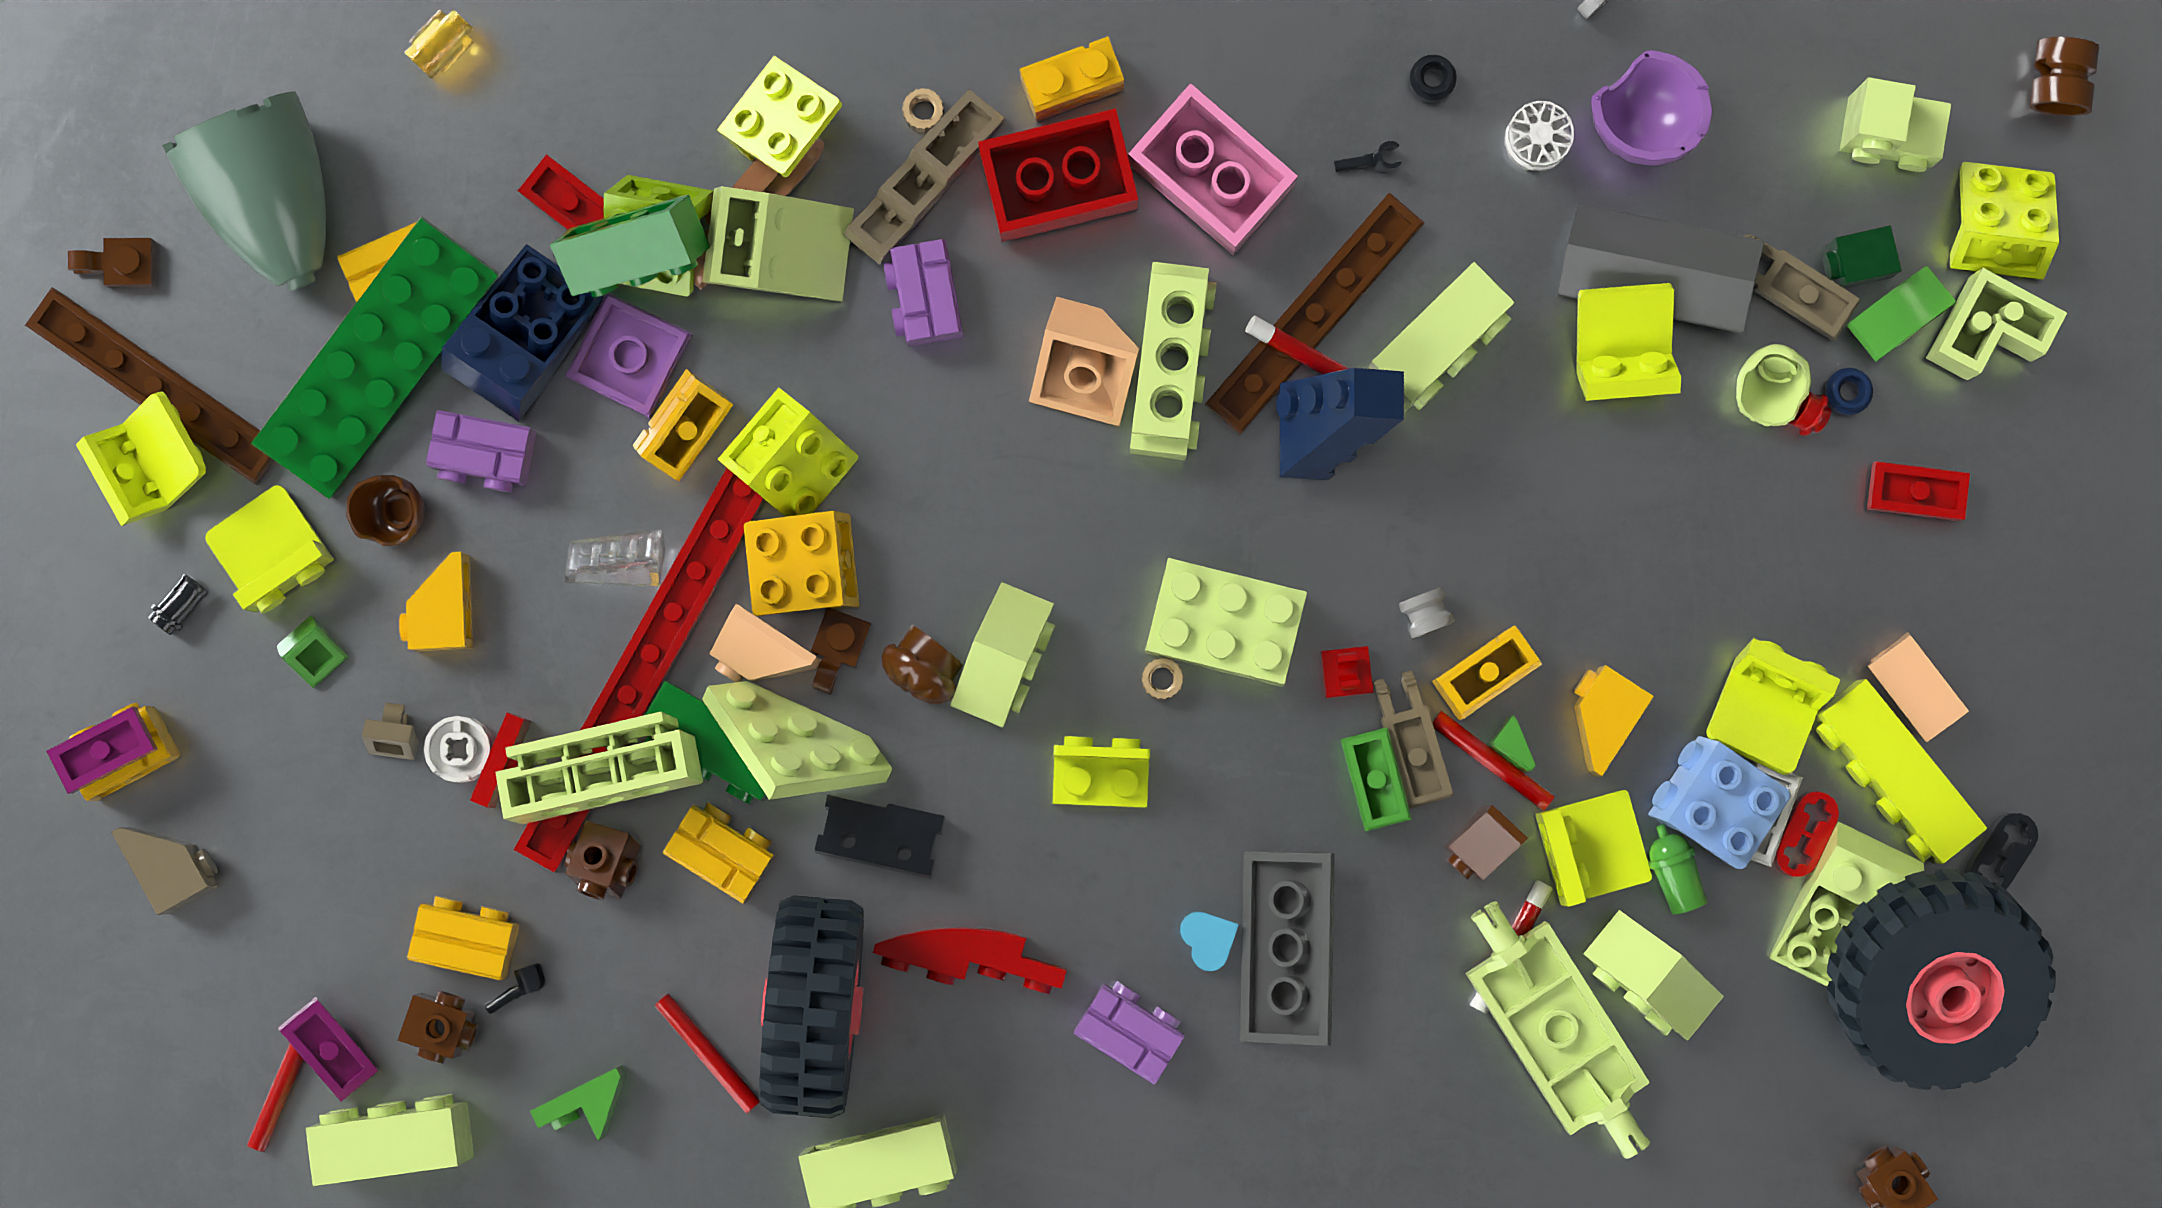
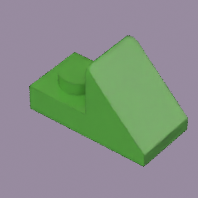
M623 1065L531 1110L530 1112L537 1127L540 1128L551 1123L555 1131L579 1119L580 1116L577 1109L582 1107L597 1140L600 1141L605 1138L627 1074Z

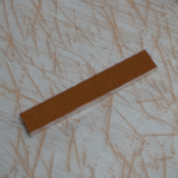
M1389 192L1273 326L1316 349L1416 235L1425 222ZM1260 340L1207 400L1205 406L1238 435H1241L1279 392L1280 383L1287 382L1300 368L1302 363Z
M51 287L25 324L26 327L139 405L151 394L160 391L164 392L170 403L177 409L180 420L191 440L255 485H259L275 462V460L251 444L260 429L57 289Z

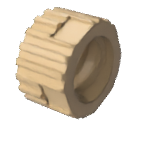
M928 88L915 89V91L910 92L905 97L902 108L903 117L906 119L908 127L910 126L913 131L922 132L923 134L929 131L945 114L944 106H942L943 101L940 100V96L935 91H931ZM919 102H930L934 106V114L930 119H918L913 114L914 106Z
M1162 657L1147 663V667L1142 672L1143 678L1141 679L1147 694L1158 700H1165L1166 698H1172L1173 695H1177L1181 685H1183L1182 679L1184 678L1178 663L1176 664L1174 660ZM1166 668L1173 674V684L1168 689H1157L1152 684L1151 677L1156 669Z

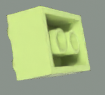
M1473 262L1370 363L1367 369L1404 371V413L1412 405L1420 411L1444 386L1439 379L1446 372L1454 378L1478 353L1473 346L1479 340L1487 346L1512 320L1507 312L1515 302Z
M1168 558L1145 653L1282 687L1285 685L1307 592Z
M446 1094L416 1101V1108L406 1109V1101L404 1100L377 1104L376 1107L367 1108V1115L359 1116L358 1107L332 1110L329 1113L319 1115L320 1123L306 1128L313 1186L456 1167L474 1158L467 1101L454 1102L453 1094Z
M944 1114L808 1147L798 1156L810 1208L857 1207V1202L870 1199L872 1207H878L900 1201V1196L903 1195L902 1191L918 1188L919 1195L939 1192L948 1188L949 1180L954 1179L958 1170Z

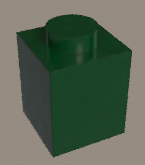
M1891 225L1836 237L1826 245L1827 252L1823 253V265L1827 278L1830 280L1834 279L1835 283L1844 289L1890 279L1902 271Z

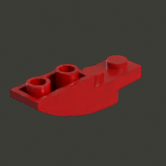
M946 927L925 929L876 943L873 949L874 954L882 956L880 964L903 972H908L910 964L928 969L927 979L951 986L954 985L955 978L966 979L971 962L979 964L978 974L1004 981L1006 973L1025 978L1023 987L1050 994L1052 986L1062 989L1067 968L1023 956L1022 953L1027 937L983 928Z

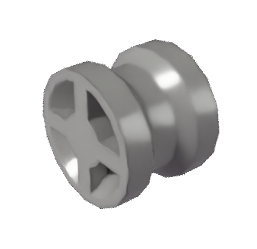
M1442 587L1430 590L1398 604L1401 612L1409 617L1411 622L1409 633L1412 639L1456 622L1453 613L1445 608L1443 603L1445 593Z

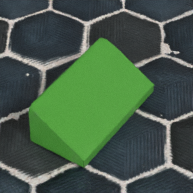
M1388 728L1340 739L1364 831L1411 820Z

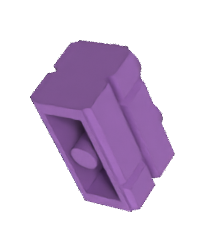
M946 239L890 249L892 261L883 263L888 291L896 289L898 291L900 307L892 309L896 337L905 335L908 347L964 337Z
M437 410L426 466L439 470L437 479L465 484L467 476L485 479L484 488L511 493L513 485L525 487L527 484L536 440V431L530 427Z
M1116 981L1113 988L1103 983L1073 1031V1034L1155 1085L1185 1037L1184 1033L1177 1030L1181 1021L1158 1006L1153 1014L1136 1004L1141 996Z

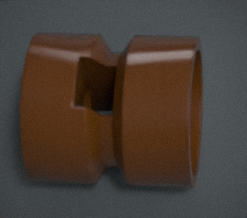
M2048 37L2038 40L2034 68L2041 75L2032 80L2030 109L2056 116H2082L2091 113L2095 85L2088 80V77L2097 72L2099 44L2074 37Z

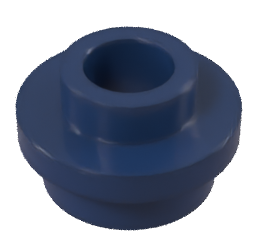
M1843 368L1830 376L1825 386V395L1828 397L1829 406L1834 411L1843 415H1854L1866 409L1873 397V386L1869 377L1861 370ZM1843 384H1850L1854 387L1856 395L1853 400H1846L1841 396L1840 389Z

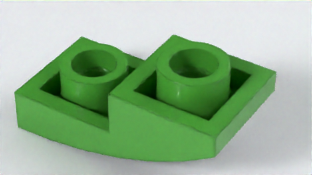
M1926 265L1858 315L1847 327L1877 362L1906 342L1918 330L1946 312L1956 303V300Z

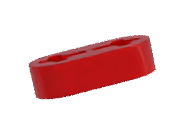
M1819 791L1808 792L1798 797L1793 804L1773 860L1777 870L1784 875L1791 877L1805 876L1817 866L1839 817L1838 805L1830 795ZM1820 800L1823 803L1821 811L1827 814L1826 820L1815 821L1810 832H1808L1805 828L1810 815L1804 812L1806 804L1815 805ZM1801 836H1803L1806 840L1802 846L1801 853L1807 857L1804 864L1796 863L1793 868H1790L1788 866L1790 858L1784 854V850L1786 847L1795 848Z

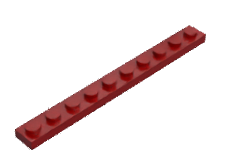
M728 468L725 469L580 730L646 715L744 539V524L754 521L765 501L763 497ZM596 747L592 748L593 753L582 755L579 757L601 753L608 750L606 747ZM593 808L528 823L513 850L557 873L566 858L569 847L578 837Z

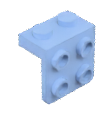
M1698 736L1695 741L1688 743L1680 753L1678 758L1679 767L1670 781H1665L1655 792L1652 799L1653 807L1648 815L1659 823L1682 832L1731 867L1743 869L1748 865L1789 801L1790 792L1786 787L1721 742Z

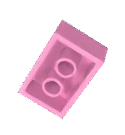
M1191 83L1128 153L1130 167L1233 256L1294 188L1298 175Z

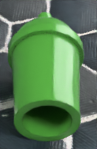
M1665 824L1656 826L1660 838L1655 840L1650 847V860L1648 863L1650 869H1653L1671 914L1685 913L1707 904L1708 901L1694 858L1696 854L1694 847L1690 846L1688 841L1682 836L1676 834L1669 835Z

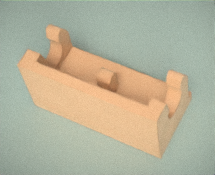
M1909 632L1875 656L1871 663L1867 665L1925 742L1931 740L1969 712Z

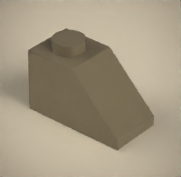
M119 827L111 832L157 915L170 914L219 886L213 876L218 873L217 867L205 849L199 850L195 844L133 827Z

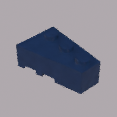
M1350 368L1280 383V393L1276 402L1277 413L1280 417V477L1329 480L1335 475L1334 468L1340 463L1351 462L1358 457L1357 450L1364 444H1374L1404 420V371Z

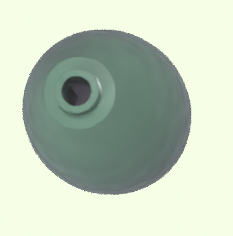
M292 91L267 97L263 100L265 105L262 106L254 104L237 111L233 109L175 135L176 143L169 142L162 145L180 183L213 231L255 272L276 286L287 284L289 291H294L316 281L313 273L322 268L326 242V203L320 160L302 104L297 93Z

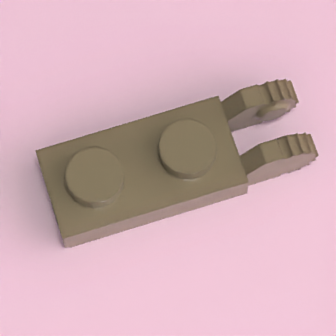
M1745 234L1744 236L1748 238L1761 240L1756 236H1753L1752 234ZM1764 242L1761 260L1771 264L1764 275L1757 272L1754 291L1831 341L1836 340L1859 305L1860 298L1783 249L1779 251Z
M1412 670L1401 673V684L1411 706L1410 710L1395 714L1391 702V692L1383 678L1373 681V686L1383 718H1380L1383 728H1388L1408 807L1411 809L1454 795L1428 706L1423 705Z

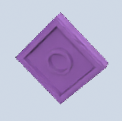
M607 293L565 376L651 419L693 335L633 304Z

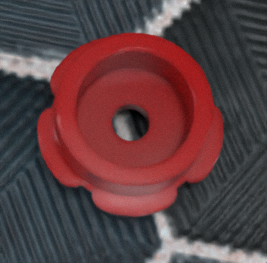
M1809 392V395L1802 402L1795 419L1789 422L1799 429L1800 435L1807 436L1812 431L1818 433L1826 426L1831 416V408L1827 407L1828 397L1825 394L1816 395Z

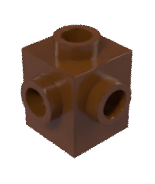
M586 820L578 842L574 841L568 849L565 860L567 868L565 874L578 885L576 891L585 896L604 900L607 894L621 899L625 888L630 887L636 878L638 871V861L636 859L641 845L629 833Z
M438 991L436 997L424 993L414 994L397 1041L418 1047L417 1056L444 1064L446 1057L453 1059L459 1057L462 1050H470L478 1029V1024L472 1022L475 1010L464 1007L465 998L448 992ZM439 1020L445 1026L444 1034L438 1029Z
M1883 1146L1869 1154L1863 1160L1866 1166L1856 1172L1864 1184L1858 1188V1191L1869 1208H1927L1938 1200L1925 1180L1931 1174L1922 1159L1914 1151L1908 1154L1906 1150L1898 1147L1890 1150L1888 1146ZM1896 1178V1183L1892 1187V1182Z

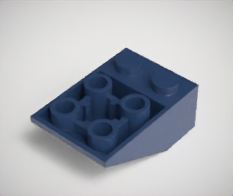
M526 244L442 347L441 369L519 422L547 387L604 296L592 297L590 292L572 296L559 265Z

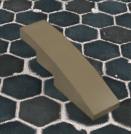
M968 89L912 148L907 160L879 188L876 197L849 224L844 236L880 265L890 255V249L897 247L979 153L978 141L990 139L1004 122L1005 117L972 90Z

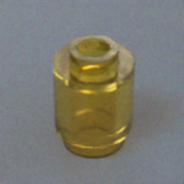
M439 9L409 40L412 45L404 53L433 79L439 71L444 74L474 43L468 36L473 27L454 9L447 15Z

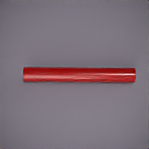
M1440 711L1434 718L1432 723L1435 730L1542 811H1545L1555 797L1553 794L1443 711Z
M669 993L654 1005L746 1114L760 1103L759 1098Z
M291 1044L288 1046L247 1143L248 1147L260 1152H265L304 1060Z

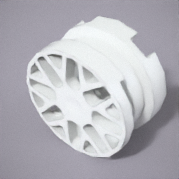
M1535 101L1525 104L1515 113L1505 131L1504 144L1508 156L1517 166L1526 171L1535 170L1543 172L1553 169L1564 159L1572 146L1574 127L1570 116L1564 109L1552 102ZM1555 109L1559 110L1563 115H1560Z
M461 716L444 718L435 724L426 736L424 745L426 763L433 773H436L444 780L461 783L475 781L479 779L495 741L494 736L488 727L477 719Z

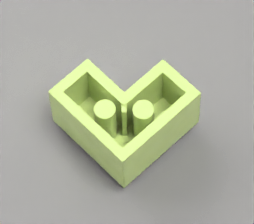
M1868 77L1848 97L1839 151L1852 153V159L1862 163L1876 164L1880 163V159L1899 162L1898 167L1900 169L1924 172L1927 167H1933L1943 158L1951 103L1914 97L1915 85Z
M1982 268L1969 276L1926 359L1967 381L1982 373L1997 344L2032 362L2046 355L2067 312Z
M1001 582L974 638L950 706L1000 727L1004 726L1011 710L1020 713L1030 688L1022 684L1023 679L1032 681L1042 654L1035 652L1036 648L1043 651L1046 650L1055 628L1054 624L1047 622L1054 603Z
M1620 910L1583 953L1597 967L1592 975L1613 992L1619 986L1625 989L1627 993L1623 998L1645 1015L1644 1018L1666 1036L1671 1030H1674L1688 1041L1724 997L1686 958Z

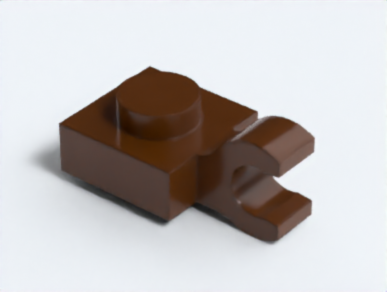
M103 238V252L87 250L68 251V270H73L74 274H104V285L108 288L155 287V240L152 238Z
M826 608L811 648V653L823 657L812 683L813 689L831 695L842 664L856 669L872 623L831 608Z

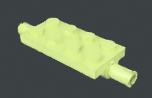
M1494 901L1484 906V909L1493 921V925L1485 912H1481V910L1475 912L1471 919L1476 923L1493 952L1491 957L1465 974L1566 1132L1572 1135L1588 1124L1597 1122L1599 1125L1604 1124L1621 1150L1622 1156L1626 1159L1635 1156L1638 1152L1628 1136H1630L1635 1146H1639L1641 1150L1648 1147L1650 1141L1628 1110L1630 1107L1629 1100L1634 1093L1650 1083L1549 923L1544 921L1526 934L1517 936L1500 909L1499 903Z

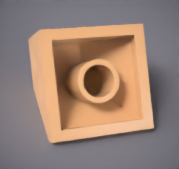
M1056 297L1045 329L1029 402L1120 426L1139 348L1103 309Z
M738 604L730 612L710 652V655L719 660L715 669L734 682H740L742 677L749 681L757 682L816 670L822 661Z

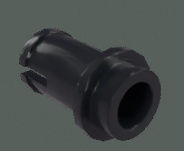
M184 573L182 579L159 606L156 604L151 606L154 611L148 618L169 635L176 629L181 631L183 629L181 622L209 592Z

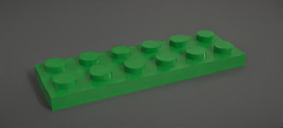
M421 216L251 444L330 499L442 351L444 344L466 319L499 273Z

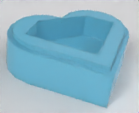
M1199 911L1189 913L1184 917L1180 924V934L1185 943L1192 947L1191 955L1197 967L1204 971H1215L1225 964L1239 924Z

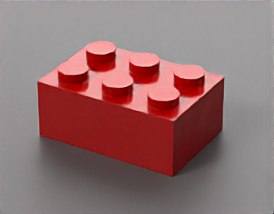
M1116 108L978 141L981 161L1001 242L1138 209L1139 199Z

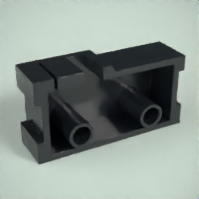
M827 795L825 808L828 810L823 835L818 834L814 850L816 854L924 878H932L935 860L931 859L936 835H942L945 816L893 804L881 807ZM846 838H854V846L851 848L843 846ZM909 850L911 852L910 858L907 860L899 859L900 851Z

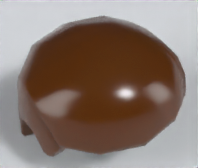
M377 475L355 485L347 497L346 517L358 538L370 540L382 546H398L400 543H405L414 538L422 526L424 500L410 481L396 475Z

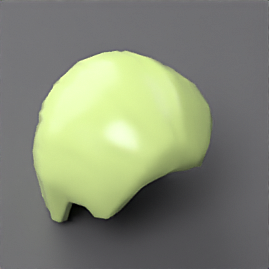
M1772 344L1754 352L1743 364L1737 377L1736 399L1740 413L1749 417L1751 421H1756L1766 427L1786 425L1794 420L1802 402L1809 395L1812 381L1808 361L1794 349L1785 345Z

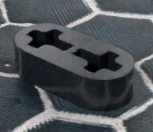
M2006 813L1999 816L1969 859L1965 873L1973 872L1983 876L1978 871L1979 866H1990L1998 856L2001 860L1995 867L1994 873L1999 876V880L1997 883H1991L1993 885H2000L2006 890L2037 843L2038 828L2035 822L2029 816L2022 813ZM2020 823L2022 827L2019 833L2025 837L2023 843L2013 842L2006 852L2003 851L2002 848L2009 838V835L2004 831L2005 826H2016Z

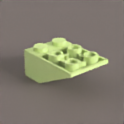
M724 186L714 188L708 233L710 248L706 250L702 282L842 302L850 240L844 234L846 228L853 221L854 208Z
M1838 821L1817 866L1808 874L1770 954V959L1827 986L1829 981H1832L1827 974L1829 957L1831 953H1836L1838 946L1835 944V940L1843 925L1848 926L1853 919L1852 912L1863 901L1867 903L1878 894L1876 890L1890 882L1893 884L1904 881L1907 875L1924 871V863Z

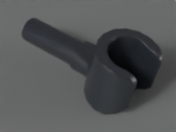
M1387 141L1371 154L1334 161L1335 171L1341 172L1374 167L1380 173L1387 174L1393 172L1402 162L1393 164L1385 162L1382 157V151L1395 150L1400 145L1395 141Z
M537 963L515 970L514 974L518 986L509 988L486 1003L484 1006L487 1012L492 1014L512 1000L542 989L545 986L546 980L541 964Z

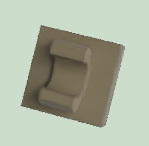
M386 702L382 721L365 720L362 739L368 754L415 760L418 740L413 726L407 725L408 714H404L405 705Z

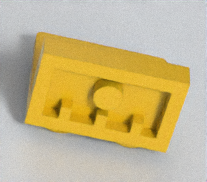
M826 511L749 521L744 524L752 612L755 616L822 608L850 609L860 607L850 514Z

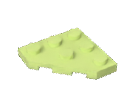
M749 681L709 685L702 698L769 800L885 783L892 771V767L869 735Z

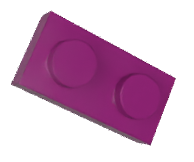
M130 707L46 752L67 794H73L157 751L158 748L138 708Z
M317 997L313 998L278 1027L282 1035L340 1102L378 1072L374 1063Z

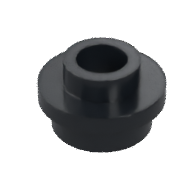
M1427 55L1420 58L1413 65L1409 76L1410 86L1414 94L1427 102H1438L1447 98L1454 90L1457 80L1456 71L1452 63L1440 55ZM1428 72L1437 73L1441 78V84L1436 87L1428 86L1424 81V75Z

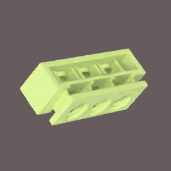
M1161 262L1152 263L1129 454L1185 460L1187 449H1197L1200 422L1191 421L1193 402L1202 403L1205 375L1197 374L1199 356L1208 357L1211 329L1202 328L1204 309L1213 310L1217 284V282L1208 281L1209 268ZM1179 304L1184 305L1190 309L1193 317L1186 323H1175L1169 319L1166 313L1170 307ZM1168 351H1178L1185 356L1187 364L1180 370L1172 371L1163 366L1161 357ZM1163 397H1172L1180 403L1181 412L1175 417L1166 418L1157 412L1155 404Z
M657 712L506 747L507 757L517 760L519 767L495 772L503 819L526 824L703 783L695 736L681 730L669 731L679 728L678 719L666 713ZM652 736V739H654L653 741L625 747V745L638 743L637 738ZM596 747H606L608 750L601 753L579 757L582 755L593 753L592 748ZM561 757L562 762L534 768V766L547 764L548 758Z

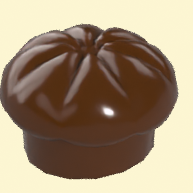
M911 625L898 646L889 644L884 648L881 656L882 667L888 678L903 691L910 692L914 698L923 702L936 705L949 702L954 697L956 686L953 680L963 667V664L926 633Z

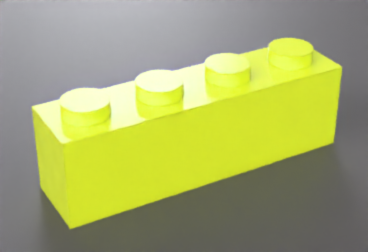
M1867 679L1855 681L1817 712L1815 719L1820 724L1816 728L1817 734L1830 749L1834 751L1839 748L1850 761L1846 765L1849 774L1861 787L1865 788L1867 785L1871 787L1880 799L1876 802L1879 811L1891 824L1895 825L1898 822L1910 836L1906 840L1907 845L1922 862H1926L1929 859L1932 864H1944L1987 829L1985 824Z

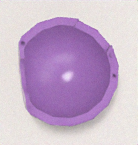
M1654 50L1645 51L1632 62L1627 72L1610 87L1607 85L1603 86L1592 96L1591 111L1595 131L1608 150L1627 162L1657 167L1679 161L1695 149L1709 131L1712 116V106L1708 93L1709 86L1695 67L1678 56Z

